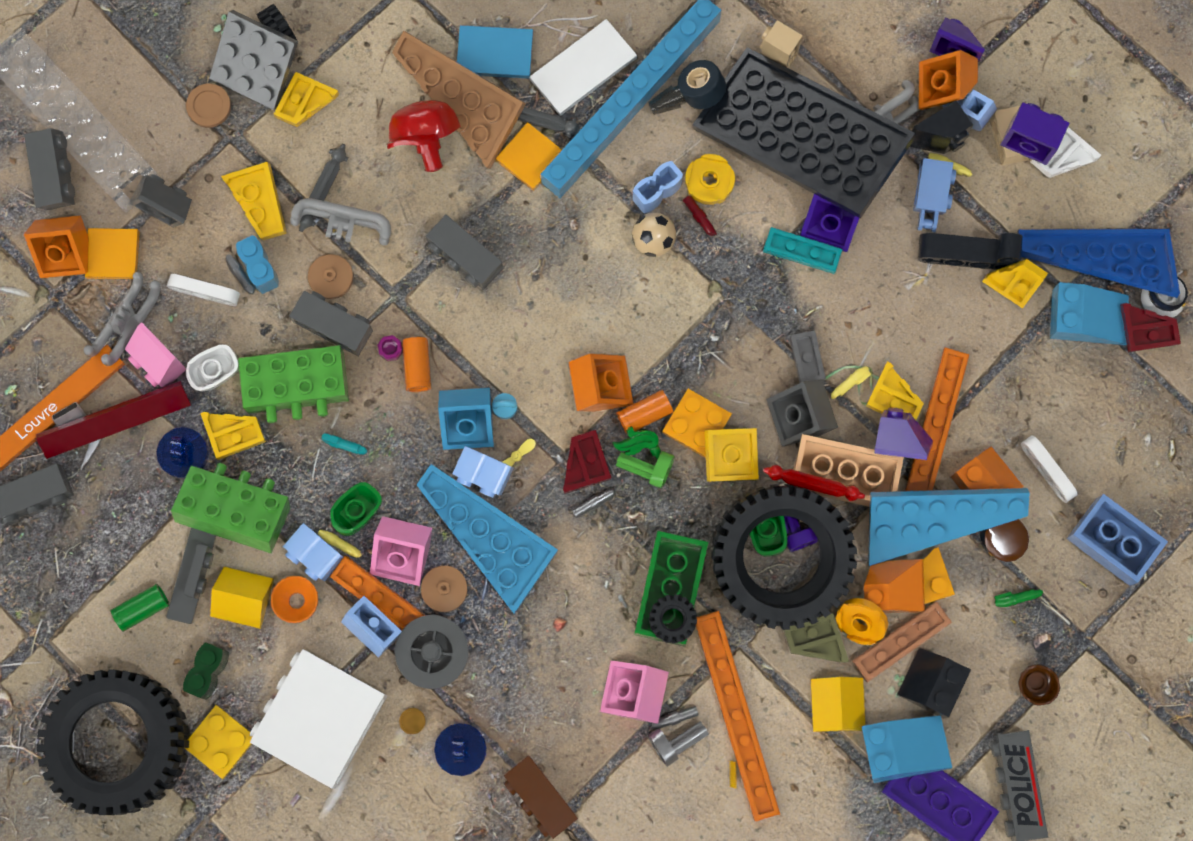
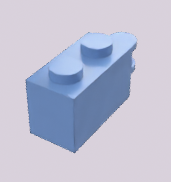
M926 158L920 161L913 211L919 212L917 230L922 231V228L931 229V232L935 233L938 216L945 214L946 209H951L953 195L949 194L950 184L954 185L956 179V170L953 169V162ZM925 213L933 214V219H925Z

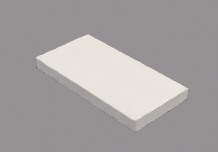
M606 19L529 78L559 116H561L637 59V55Z

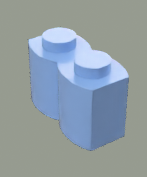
M672 161L663 163L655 170L653 176L642 179L634 187V203L643 213L654 210L659 206L663 198L672 196L680 189L683 173Z
M465 446L452 474L458 477L457 482L471 487L473 483L481 487L479 492L493 498L495 494L502 495L514 467Z
M304 523L283 546L288 551L285 556L296 565L299 562L307 567L304 572L315 581L318 578L325 581L343 559V556L327 544Z

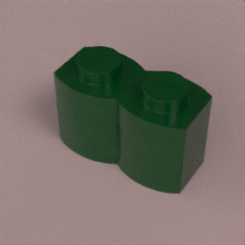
M205 642L196 653L194 667L184 679L183 691L207 700L216 689L218 675L227 665L229 652Z

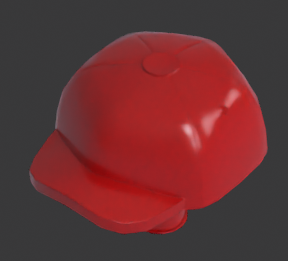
M437 100L415 102L402 107L392 115L389 123V142L387 143V148L415 145L417 153L422 155L424 171L436 172L443 167L439 154V149H441L439 138L450 135L459 129L461 125L454 110L447 103Z

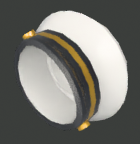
M1177 277L1180 290L1178 298L1142 289L1141 302L1144 309L1156 312L1161 316L1166 315L1172 318L1177 316L1183 310L1188 297L1185 283Z

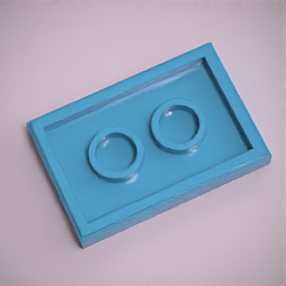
M460 25L457 62L480 76L530 79L533 29Z

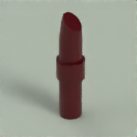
M689 195L684 198V204L708 235H717L703 209H700L692 196Z

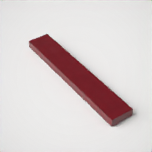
M179 381L36 434V440L46 459L191 406V401L182 382Z

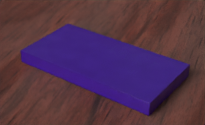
M943 770L889 780L881 791L948 841H980L1000 812Z

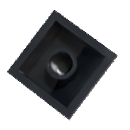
M955 101L914 126L912 132L915 133L916 138L910 147L945 154L950 150L956 152L965 145L964 141L970 136L969 132L973 124L958 102Z
M918 648L897 692V696L937 716H941L943 719L949 718L971 669L944 656Z

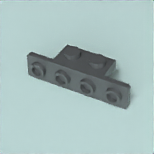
M191 528L166 617L168 619L187 624L193 623L200 594H203L206 588L207 569L211 568L214 554H212V550L216 540L215 535Z

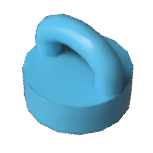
M502 393L494 398L492 409L498 418L510 419L517 412L518 405L512 395Z

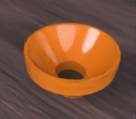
M289 576L282 579L276 584L271 594V607L274 613L281 620L288 623H301L308 620L315 613L318 606L319 598L315 586L312 582L301 576ZM294 594H302L305 599L304 605L298 609L292 608L290 598Z

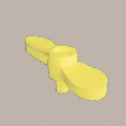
M527 439L517 451L512 452L511 457L502 462L513 466L515 462H519L522 459V456L535 448V440Z

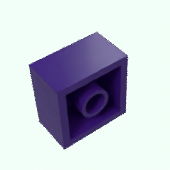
M1022 102L1013 116L1000 145L1047 165L1057 152L1070 123L1058 114H1049L1042 111L1035 104Z

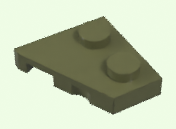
M834 613L826 618L824 616L817 618L819 622L815 624L806 622L803 628L797 629L793 625L790 626V630H783L791 654L841 663L849 662Z

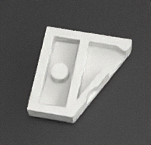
M1068 127L1057 152L1047 165L1035 160H1031V163L1048 178L1093 163L1100 158L1101 154Z

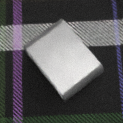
M74 402L52 415V420L57 426L87 415L78 403Z

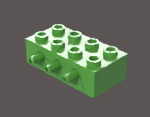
M340 345L238 358L243 408L248 414L266 412L268 423L277 422L276 410L292 409V419L299 420L303 417L302 407L317 405L318 416H327V404L349 401L345 357Z
M223 463L217 464L214 473L191 466L171 509L174 521L272 554L290 511L288 497L272 492L275 481L267 478L263 487L259 488L248 484L251 474L247 471L241 472L238 481L225 477L224 473L227 466Z

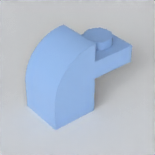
M974 89L964 99L957 101L972 122L973 126L971 129L981 131L997 110L993 100ZM953 102L944 104V105H943V108H945L946 106L950 105V104L953 103Z

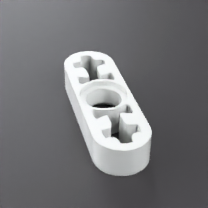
M171 274L167 287L174 291L229 306H237L240 293L233 289L177 274Z
M1031 435L1021 442V447L1025 454L1063 502L1067 503L1077 496V491L1073 484L1035 436Z

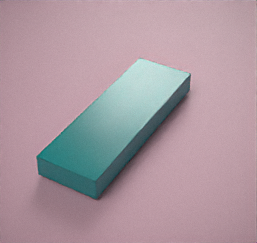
M771 227L763 252L835 274L843 249Z

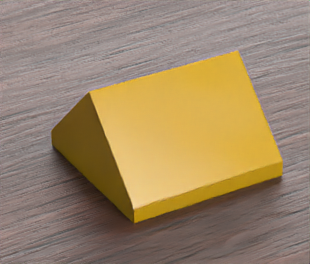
M223 567L212 587L210 617L261 629L274 578Z
M830 677L810 679L813 732L862 731V726H866L863 678Z

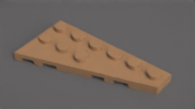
M403 31L392 53L432 100L445 102L454 110L461 125L456 131L468 142L469 147L482 159L483 164L491 169L526 103L410 33Z

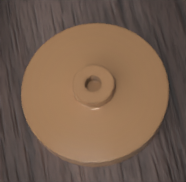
M202 84L194 88L188 95L186 111L195 124L205 128H212L222 124L228 118L231 112V100L222 87L215 84Z
M327 254L317 258L311 264L308 271V282L313 291L321 294L326 299H337L345 295L351 288L353 271L349 263L341 256Z
M435 567L423 578L421 584L422 598L431 609L437 612L446 613L454 611L463 604L467 597L468 586L466 579L454 567Z

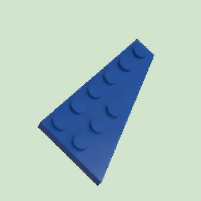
M1169 229L1018 230L1017 234L1023 236L1022 257L1174 298H1178L1180 294Z

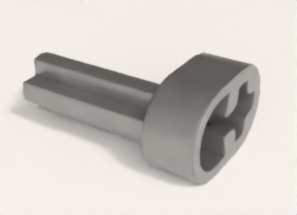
M700 721L671 741H668L659 728L647 735L663 763L668 767L679 759L677 755L708 736L709 733Z

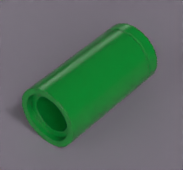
M155 584L110 611L117 626L124 632L167 608L170 604L161 587Z

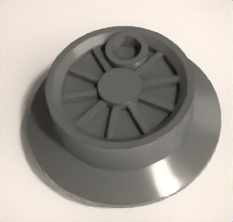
M438 615L422 616L411 621L400 633L395 646V659L402 675L412 684L426 689L441 688L455 681L463 672L468 660V643L459 626L448 618Z

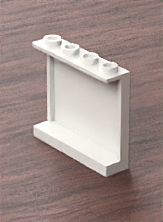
M302 649L301 653L297 652L290 662L292 669L288 676L284 675L280 679L276 688L279 690L274 699L271 698L267 702L263 710L266 713L261 723L257 722L252 728L250 743L326 786L336 789L386 700L387 695Z

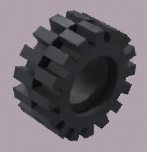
M274 4L256 14L260 23L297 40L289 24Z
M676 594L666 595L658 599L652 606L649 616L650 627L655 636L665 643L676 644L683 642L692 635L697 624V613L694 605L685 597H680ZM669 609H676L683 615V624L677 629H669L663 623V615Z

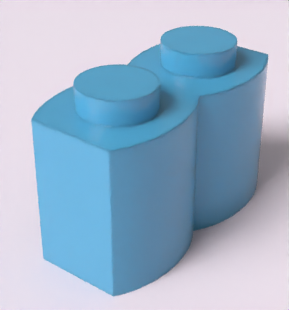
M252 235L237 242V253L247 267L248 277L256 289L264 294L279 287L278 276L269 263L268 255L259 240Z

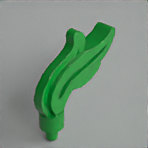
M630 426L627 429L628 438L620 442H612L616 449L625 451V455H635L643 448H648L652 456H655L658 460L661 453L658 445V436L651 430L634 431L633 427Z

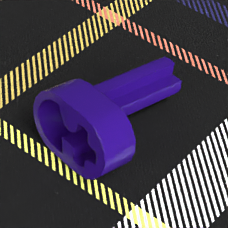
M783 516L788 536L787 547L789 552L818 543V539L811 528L801 530L796 518Z

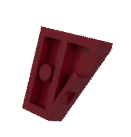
M1128 303L1120 305L1128 353L1181 344L1177 319L1166 315L1161 316L1156 312L1147 309L1143 310Z
M596 430L571 437L563 486L564 494L611 480Z

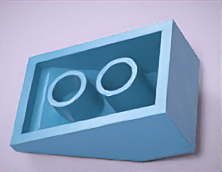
M1059 282L1052 290L1050 339L1127 345L1120 305L1123 303L1129 304V295L1085 284Z
M941 716L886 721L862 726L874 783L953 768Z

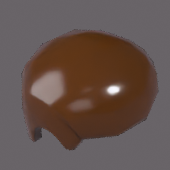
M1042 664L1028 666L1021 672L1018 681L1020 693L1023 697L1037 706L1052 703L1058 697L1061 688L1057 674Z

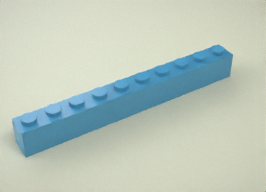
M698 0L540 174L541 183L561 199L720 22L722 10L710 0Z

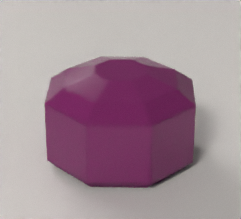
M393 335L383 337L377 344L379 355L386 361L398 360L403 353L401 341Z

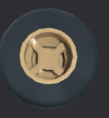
M698 60L690 63L682 70L678 78V87L682 96L691 107L696 109H707L716 105L726 92V82L718 66L708 60Z

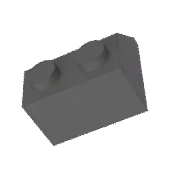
M154 174L142 177L129 204L173 228L184 224L192 199L186 197L187 192L175 186L173 189L164 184L165 180Z
M823 380L804 381L766 399L782 447L800 442L802 434L818 437L838 428Z

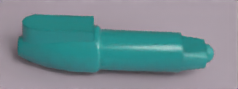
M326 433L321 437V440L331 447L340 448L355 454L364 455L367 453L365 447L341 437Z

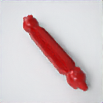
M779 465L764 467L763 472L768 474L774 481L782 479L790 485L835 497L845 496L849 501L865 498V494L860 492L854 485L846 487L841 482L793 469L783 470Z

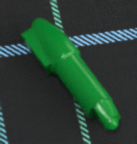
M1031 589L1016 594L1011 592L994 596L995 606L1009 607L1042 596L1043 590Z

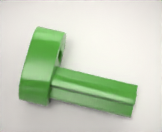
M662 451L656 465H652L621 452L617 459L616 467L649 479V484L662 489L672 468L675 456Z

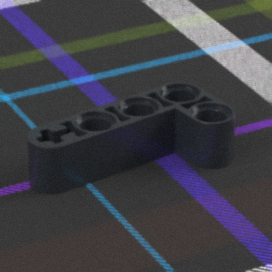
M923 233L919 238L918 261L928 264L998 270L1021 261L1023 236L1017 233H1004L998 239Z

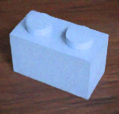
M365 596L345 614L341 621L378 658L396 641L402 632Z

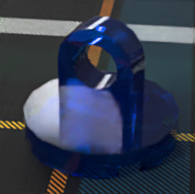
M185 427L175 428L167 432L159 441L156 451L157 461L161 468L172 477L181 479L186 478L191 466L203 469L209 456L208 444L202 435L193 429Z
M458 723L448 726L440 733L435 742L434 753L437 763L444 771L451 775L466 776L473 774L481 767L486 759L487 746L485 738L478 729L469 724Z

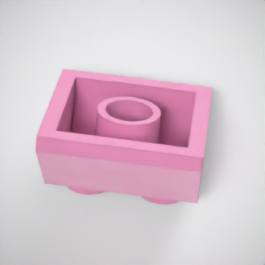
M142 322L137 326L125 348L131 355L127 359L137 369L142 366L147 372L144 377L154 387L158 384L162 388L170 385L187 369Z
M382 516L374 534L370 573L374 576L420 586L430 548L432 528Z
M611 661L600 712L658 724L669 672L646 665Z

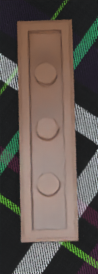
M936 601L926 608L925 612H921L854 659L852 663L868 683L952 622Z

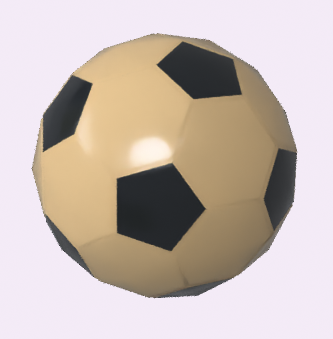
M647 213L641 216L634 224L632 241L640 253L648 257H659L669 252L675 244L676 228L669 217L662 213Z

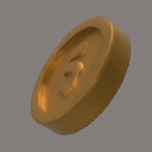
M409 708L401 714L399 724L405 733L418 734L424 729L426 718L419 709Z

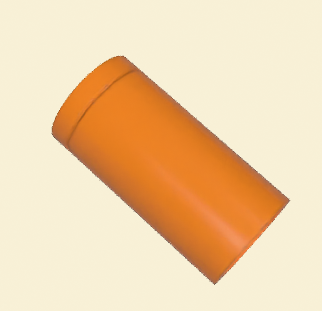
M425 337L403 339L406 391L423 392L430 390L431 377L428 339Z
M660 390L616 412L627 434L628 427L632 426L634 431H637L673 413V409L664 391Z

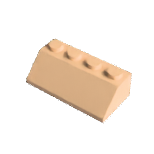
M802 434L793 470L841 482L846 487L854 485L860 492L865 494L864 499L849 501L845 496L835 497L814 492L822 497L870 507V492H895L898 490L904 457L874 454V449Z

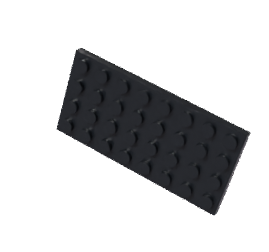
M748 47L726 76V92L722 99L716 105L703 109L692 125L694 130L859 218L863 216L916 138L915 133Z

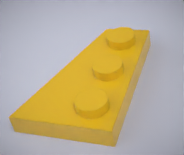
M264 162L221 176L263 241L287 234L270 163Z

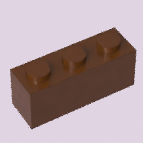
M529 755L504 775L507 779L504 785L513 796L518 793L523 800L520 806L529 817L533 814L540 822L536 826L545 838L550 835L554 839L579 819Z

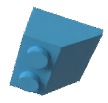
M490 388L439 391L438 411L443 450L464 449L465 446L470 448L494 447Z

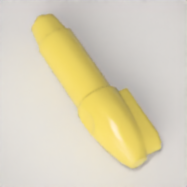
M929 153L928 159L953 162V169L956 170V174L967 177L972 176L971 170L943 155Z
M864 366L850 374L831 393V399H835L838 396L841 397L854 385L861 384L871 375L869 368Z
M319 530L318 535L327 544L355 558L362 556L360 550L339 538L338 535L326 530Z

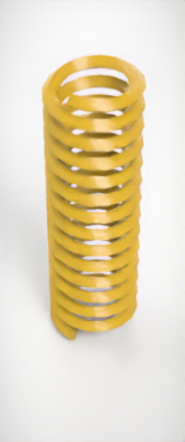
M729 761V766H731L729 767L730 787L735 789L737 788V766H735L737 762Z

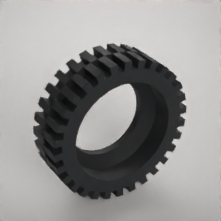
M772 484L768 488L763 486L756 488V492L752 494L750 492L744 494V498L738 502L736 500L732 504L733 508L729 512L726 510L722 516L724 518L722 523L717 525L716 537L713 536L712 544L714 548L711 551L712 567L723 594L730 604L740 611L741 615L748 619L749 617L754 623L758 625L763 623L772 629L780 626L782 630H790V626L793 625L799 629L805 627L804 623L806 622L811 624L819 622L817 617L821 615L826 618L831 614L829 609L833 605L837 608L841 604L839 598L842 595L847 596L850 591L847 585L849 582L853 583L855 578L852 570L857 569V561L854 559V554H857V547L853 544L852 540L855 539L853 533L848 528V522L841 516V512L829 501L814 491L803 487H795L790 484H784V486ZM776 516L794 517L806 523L815 533L820 546V561L815 574L805 585L790 592H773L762 588L751 579L744 565L743 552L749 534L759 523Z
M115 669L94 671V675L85 674L80 676V682L73 680L67 684L70 690H60L56 694L60 701H51L47 708L53 712L51 715H43L41 722L46 723L47 727L46 730L38 729L37 737H44V744H37V752H44L45 758L38 759L39 767H47L48 769L47 772L42 774L45 781L54 782L50 789L54 793H62L59 799L64 803H73L71 805L72 808L85 810L84 813L99 815H126L127 813L141 811L140 808H148L154 805V800H161L166 796L164 790L172 789L176 784L172 781L173 778L180 777L183 772L179 768L180 763L187 762L188 755H183V749L189 748V740H184V734L189 733V726L182 724V720L187 718L184 712L178 711L177 707L181 705L177 699L170 697L172 693L167 688L160 687L161 683L149 679L145 675ZM118 702L132 708L144 722L148 738L146 753L138 768L126 778L109 783L96 781L84 774L75 762L72 753L73 732L80 718L88 710L102 703Z

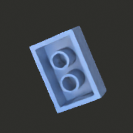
M1105 494L1095 499L1066 538L1129 586L1140 581L1168 542Z

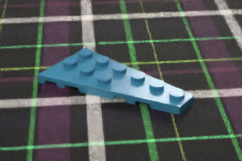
M431 464L417 483V487L515 615L558 552V549Z
M1028 488L870 492L869 566L1027 517L1030 492Z

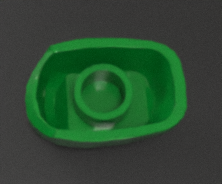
M360 482L338 498L330 510L331 524L335 531L343 536H351L363 529L382 505L380 493L366 482Z
M783 516L766 519L751 531L750 537L759 555L770 557L781 554L786 550L787 531Z

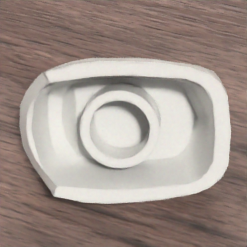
M218 345L207 349L187 363V380L195 390H212L225 383L239 371L238 357L232 348L227 345Z

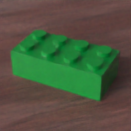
M657 531L635 628V636L663 642L652 632L649 623L652 606L658 599L666 595L676 594L687 598L695 606L708 542ZM669 609L663 615V623L669 629H677L683 624V615L676 609ZM687 639L674 645L685 647Z

